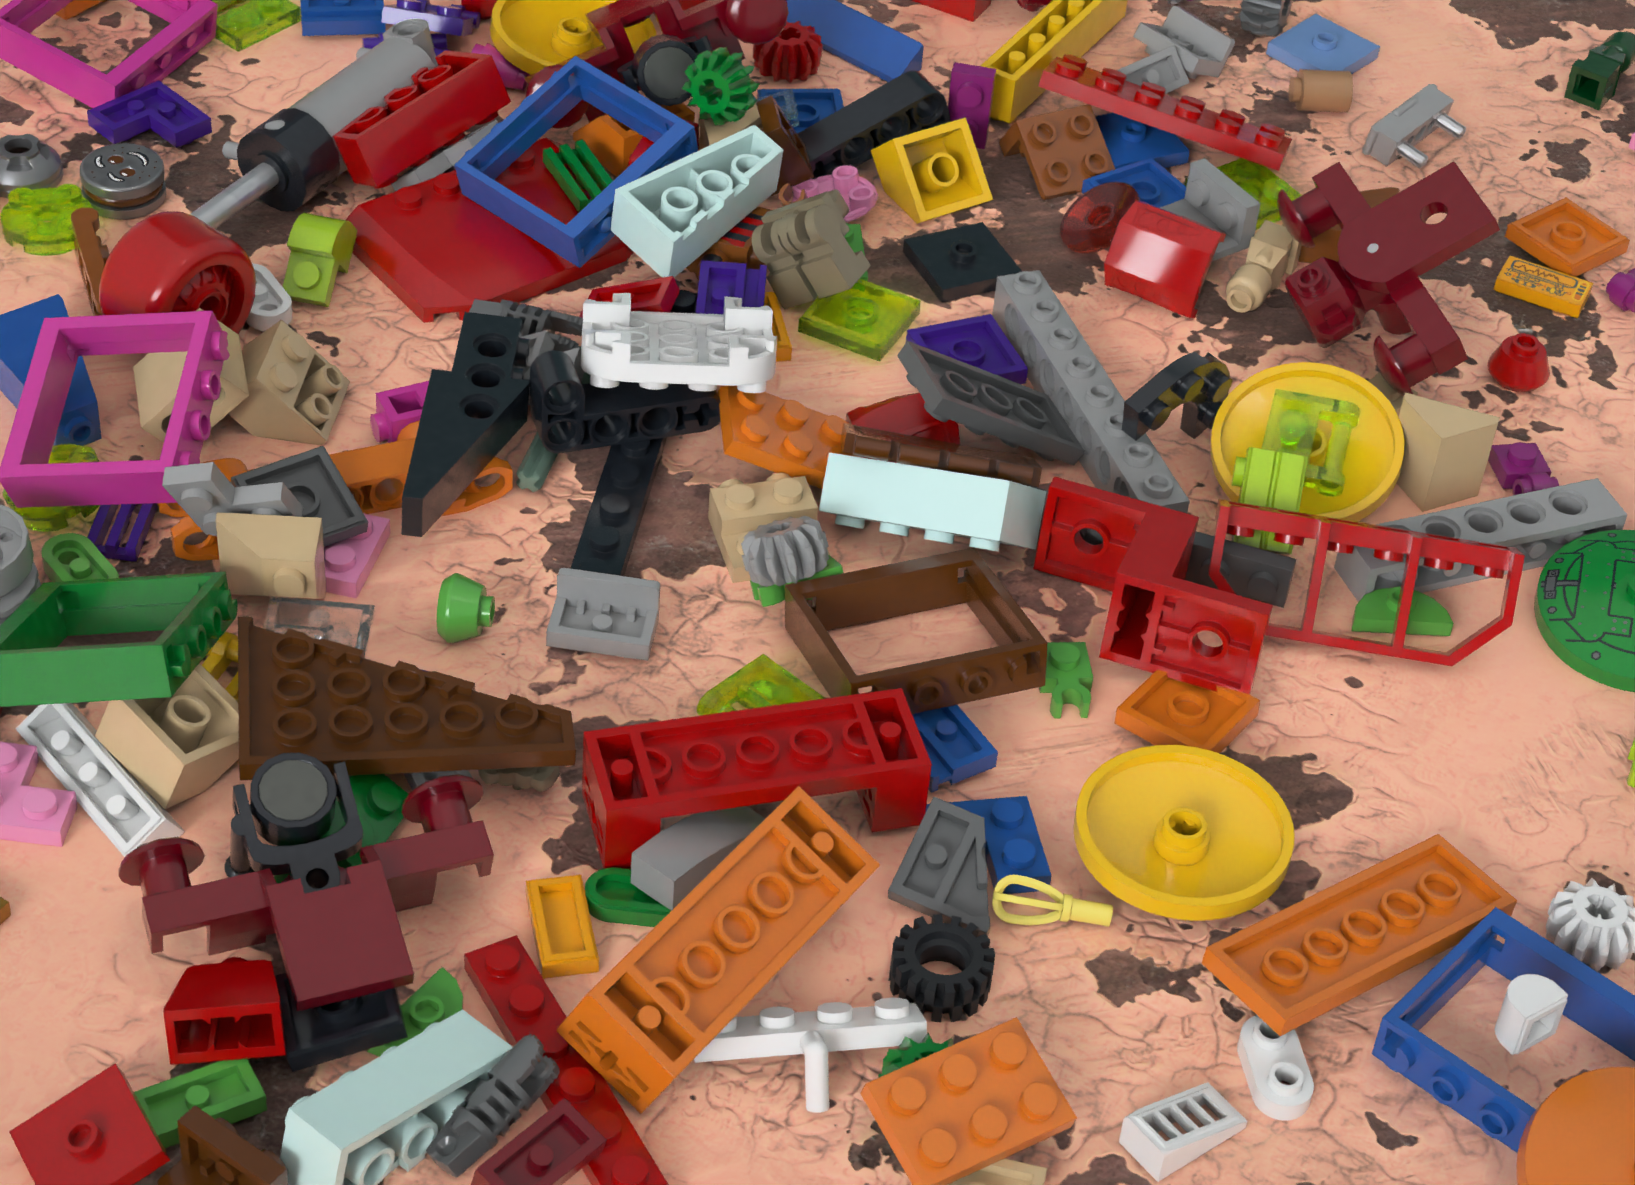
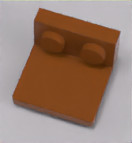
M1089 104L1018 119L999 140L1004 157L1019 153L1021 157H1026L1039 194L1043 200L1082 192L1083 180L1115 169L1095 114Z

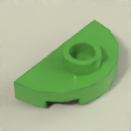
M1401 587L1381 588L1364 595L1355 607L1351 631L1393 633ZM1414 590L1406 634L1450 636L1454 623L1448 611L1434 598Z
M441 967L401 1005L408 1037L368 1049L367 1052L380 1057L388 1048L403 1044L422 1033L430 1024L441 1022L463 1009V995L457 980Z

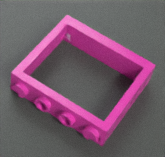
M12 0L0 9V58L80 102L95 108L155 81H162L216 37L218 4L211 0H128L171 24L108 74H104L30 34L73 0Z
M213 311L44 318L0 466V483L15 506L22 508L177 503L162 486L165 467L200 463L199 458L203 442L210 436V414L213 402L220 396V374L223 362L230 356L227 350L228 333L222 330ZM188 351L159 460L48 464L78 356Z

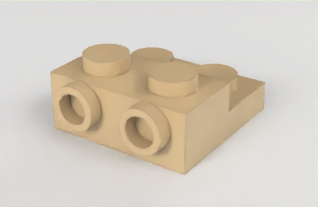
M776 473L763 482L744 484L738 479H729L722 482L717 488H710L708 519L732 583L751 580L749 571L745 570L742 559L744 553L741 546L748 532L756 530L759 525H767L774 520H784L790 516L793 518L807 516L817 520L818 506L805 476L791 478L786 473Z

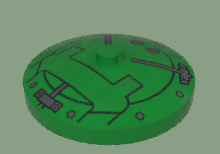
M1635 530L1595 532L1565 544L1547 561L1540 574L1534 597L1535 619L1542 637L1551 650L1565 664L1596 682L1630 692H1635Z

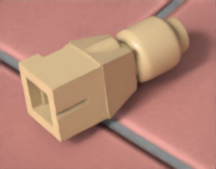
M1265 220L1256 234L1251 237L1245 265L1237 269L1226 286L1227 303L1234 311L1244 313L1260 307L1269 293L1280 286L1282 276L1285 273L1291 275L1297 268L1302 245L1290 235L1286 227Z

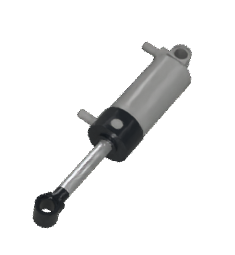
M408 19L395 24L382 33L384 41L372 49L361 47L356 53L357 60L292 106L276 113L240 139L239 143L226 142L222 148L223 156L227 159L237 160L243 176L190 215L217 229L258 198L277 210L295 211L336 181L337 177L347 170V167L333 135L367 109L377 106L385 107L384 96L393 89L413 85L414 82L411 76L419 69L428 67V70L438 66L427 21L423 19Z

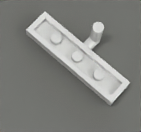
M894 997L879 999L875 1002V1006L852 1008L850 1004L843 1002L824 1003L817 1007V1011L795 1012L788 1007H769L762 1009L759 1015L735 1016L694 1058V1062L804 1054L806 1110L820 1113L830 1109L828 1052L899 1046L905 1036L917 1043H922L927 1034V1021L916 1003H910L906 999Z

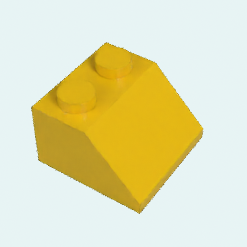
M966 118L894 138L871 150L884 192L917 224L993 200Z

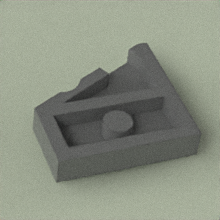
M933 797L888 889V899L932 917V914H942L944 923H951L952 915L962 918V928L965 929L972 922L979 927L977 937L985 933L988 936L990 916L988 911L984 817Z

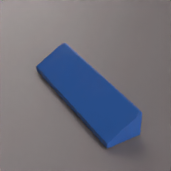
M787 0L789 12L787 21L790 23L801 21L802 26L814 27L815 33L821 36L822 49L887 82L906 72H919L921 70L924 50L922 43L836 0Z

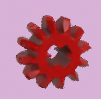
M787 21L779 36L768 43L753 45L752 58L754 59V66L760 69V75L765 77L773 76L774 82L787 80L791 84L795 79L807 81L809 75L817 74L818 66L820 65L823 47L821 36L815 33L814 27L802 26L801 21L795 23Z

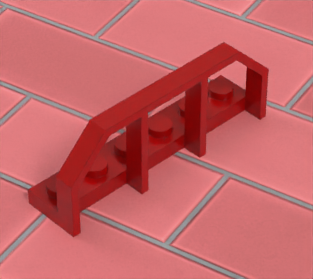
M1218 499L1215 516L1216 528L1208 575L1219 590L1236 594L1220 572L1226 533L1242 537H1254L1255 529L1274 532V541L1303 546L1305 538L1317 539L1301 628L1269 623L1266 636L1453 666L1512 626L1525 555L1515 547ZM1354 546L1374 549L1373 557L1395 562H1403L1404 554H1407L1391 643L1313 630L1327 550L1353 554ZM1420 557H1424V566L1443 570H1453L1455 562L1474 565V574L1503 579L1504 572L1508 571L1500 616L1447 652L1404 645Z

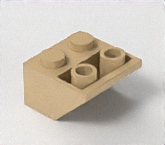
M280 320L243 347L242 356L249 396L228 414L256 437L322 445L329 438L350 381L335 365L330 364L311 347L302 335L296 333L283 320Z

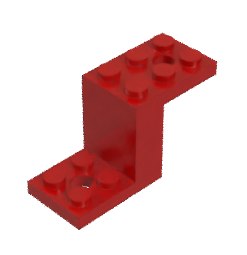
M1054 476L1048 489L1033 569L1112 592L1099 658L1154 673L1156 670L1168 672V678L1218 692L1217 685L1250 695L1273 605L1185 580L1199 517ZM1083 528L1096 530L1102 536L1103 543L1099 545L1087 543L1081 537L1079 530ZM1205 630L1212 631L1222 639L1223 645L1218 647L1207 646L1200 641L1197 633Z

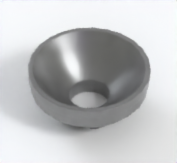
M30 134L7 135L0 139V197L10 199L34 198L52 191L59 185L63 178V167L60 156L55 149Z

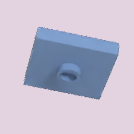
M1314 14L1269 41L1266 54L1298 72L1300 69L1350 71L1353 74L1378 58L1380 46L1318 14Z

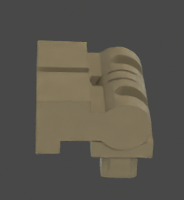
M836 189L766 212L761 218L764 224L757 226L752 233L754 253L761 262L767 265L770 274L766 278L784 310L814 301L817 297L820 299L851 289L871 266L863 252L858 251L854 253L844 237L850 230L844 220V217L849 213V207Z

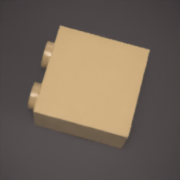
M219 321L218 323L222 330L228 333L227 350L230 356L223 362L220 374V396L217 400H214L210 414L211 428L249 396L239 335ZM188 351L148 353L133 366L141 428L162 442L165 440Z

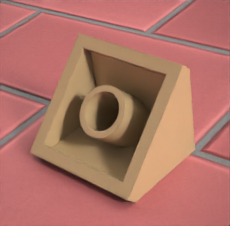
M1405 393L1398 418L1401 421L1405 444L1403 463L1397 485L1422 512L1478 496L1500 417Z

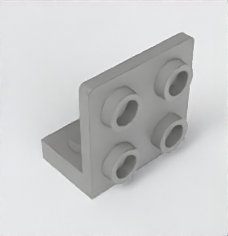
M1203 158L1192 162L1190 165L1184 199L1160 208L1225 233L1224 242H1219L1212 261L1249 248L1251 237L1255 234L1261 203Z

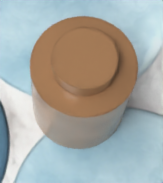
M1300 69L1297 77L1290 79L1289 101L1295 102L1298 111L1347 113L1350 109L1353 96V78L1350 71Z

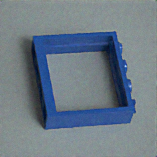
M574 56L559 71H555L551 78L532 95L527 96L502 122L497 123L471 150L466 151L465 155L454 166L461 192L464 196L581 268L615 236L610 230L615 189L697 152L698 145L693 125L579 57ZM583 99L651 140L654 144L565 225L494 179Z
M1495 907L1382 1017L1372 1055L1384 1062L1391 1070L1400 1073L1430 1093L1438 1102L1449 1106L1480 1127L1488 1136L1499 1140L1518 1153L1520 1140L1526 1124L1536 1109L1419 1030L1487 965L1510 981L1525 974L1541 975L1552 980L1568 994L1563 1011L1564 1016L1635 1061V995ZM1498 935L1505 939L1504 944L1496 940Z

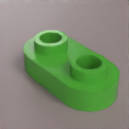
M76 533L60 534L50 538L42 547L43 569L52 582L119 578V574L91 540L83 535Z

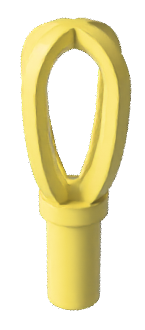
M1015 874L1007 875L1000 879L994 888L992 896V907L997 917L1012 924L1041 925L1057 920L1062 922L1073 920L1109 927L1113 913V905L1076 899L1070 894L1063 893L1062 895L1057 889L1042 881ZM1010 884H1019L1049 895L1056 902L1005 894L1003 891ZM1001 901L1055 911L1031 916L1009 914L1003 909Z

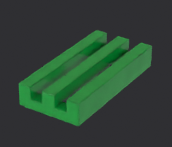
M584 140L575 141V149H571L568 144L559 145L558 153H555L551 147L543 149V163L578 212L584 209L613 182ZM563 164H568L576 176V181ZM581 188L585 189L592 199L588 200Z

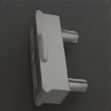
M1428 84L1371 127L1362 148V153L1364 155H1371L1385 166L1390 165L1401 156L1416 167L1422 168L1426 164L1428 156L1414 147L1416 144L1439 127L1456 139H1460L1465 134L1466 127L1448 116L1454 100L1438 90L1437 85Z

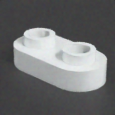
M252 263L255 270L256 289L253 306L246 322L251 327L262 332L280 320H283L288 325L292 320L291 297L269 269L260 264Z
M1258 1015L1249 1018L1241 1028L1237 1053L1252 1099L1262 1113L1273 1119L1284 1121L1297 1119L1308 1110L1314 1090L1313 1079L1297 1033L1293 1029L1279 1036ZM1285 1081L1290 1083L1291 1085L1282 1084L1281 1082Z

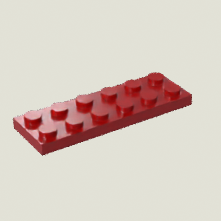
M1064 54L1063 58L1056 57L1042 72L1038 87L1279 171L1292 141L1291 138L1285 137V131L1277 126L1262 123L1260 127L1245 123V117L1237 112L1223 109L1221 113L1205 109L1206 103L1197 98L1182 96L1180 100L1165 95L1166 89L1162 86L1150 82H1142L1140 86L1126 81L1127 76L1117 70L1103 68L1102 72L1088 68L1086 67L1088 62L1077 56Z

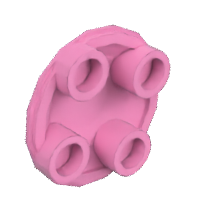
M850 165L835 168L831 175L815 179L811 178L792 186V202L799 199L802 189H805L808 198L827 191L838 190L849 207V213L844 217L845 222H851L866 215L875 206L878 198L875 186L865 178L860 177L858 169Z

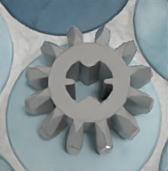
M790 516L784 520H774L767 525H759L756 530L748 532L741 543L744 553L742 559L745 570L749 571L752 582L765 587L774 584L782 586L790 582L797 583L800 579L812 577L815 572L822 571L827 566L829 559L827 551L829 545L826 534L821 529L820 522L807 516L798 518Z

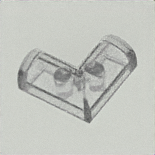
M271 596L263 628L285 634L288 628L304 632L307 636L314 639L324 638L364 650V658H366L375 617V605Z

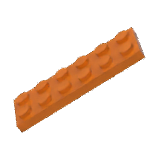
M1437 834L1206 947L1202 964L1279 1036H1282L1457 945L1495 907L1511 916L1517 899L1441 835Z

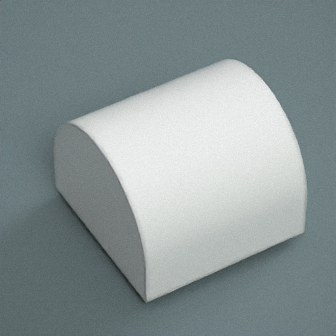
M1525 974L1514 978L1508 986L1495 1024V1034L1498 1041L1511 1055H1514L1554 1035L1563 1014L1568 994L1555 982L1541 975Z

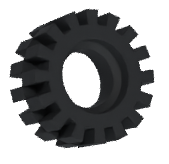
M932 914L931 924H927L923 916L914 919L913 928L906 924L900 929V937L896 936L893 942L889 972L891 993L893 996L899 994L898 998L906 999L910 1003H916L922 1015L925 1011L932 1012V1022L941 1023L942 1014L946 1013L949 1014L951 1022L960 1021L962 1009L969 1017L977 1013L978 1004L984 1006L991 988L995 951L994 948H989V937L986 933L977 937L979 927L972 922L965 929L962 928V918L953 915L951 923H943L942 914ZM932 961H943L955 965L961 972L952 975H940L928 971L922 964Z

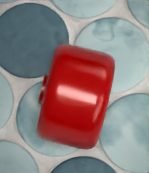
M161 212L137 223L114 246L101 275L99 286L100 308L103 315L191 312L201 308L204 311H213L219 322L239 334L253 306L256 289L255 270L248 254L238 243L202 220L184 212Z

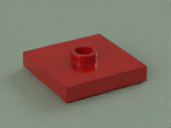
M116 1063L9 1131L35 1185H134L170 1161L125 1074Z

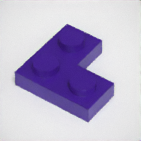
M159 80L87 111L89 126L113 144L127 141L133 136L151 129L178 148L212 133L211 118Z

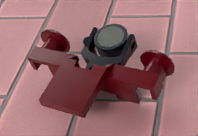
M282 753L268 759L256 770L250 784V804L245 785L233 786L232 807L235 816L231 821L230 856L224 865L225 872L229 878L192 886L189 874L202 864L205 854L198 843L181 837L157 839L138 846L121 861L118 875L121 881L126 884L141 886L143 894L142 918L152 954L163 951V936L204 926L207 928V952L209 956L266 943V935L275 933L297 1011L413 984L414 971L396 912L432 904L438 872L475 864L479 877L490 875L494 853L483 820L473 822L469 812L481 800L484 794L482 785L474 778L457 774L441 776L422 783L410 791L403 802L402 813L404 818L410 822L422 823L424 833L362 847L363 828L345 762L334 764L332 776L328 767L315 757L302 753ZM337 798L345 826L338 832L321 839L329 831L334 819ZM257 833H258L261 837H263L266 841H268L270 844H274V845H277V846H272V845H268V844H263V843L258 839ZM360 849L362 864L347 867L346 869L337 865V862L351 857ZM289 874L281 883H277L273 876Z

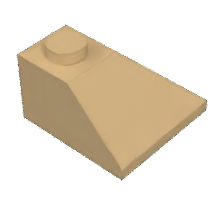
M217 512L216 530L220 572L226 571L228 589H230L231 594L325 599L326 576L322 518Z

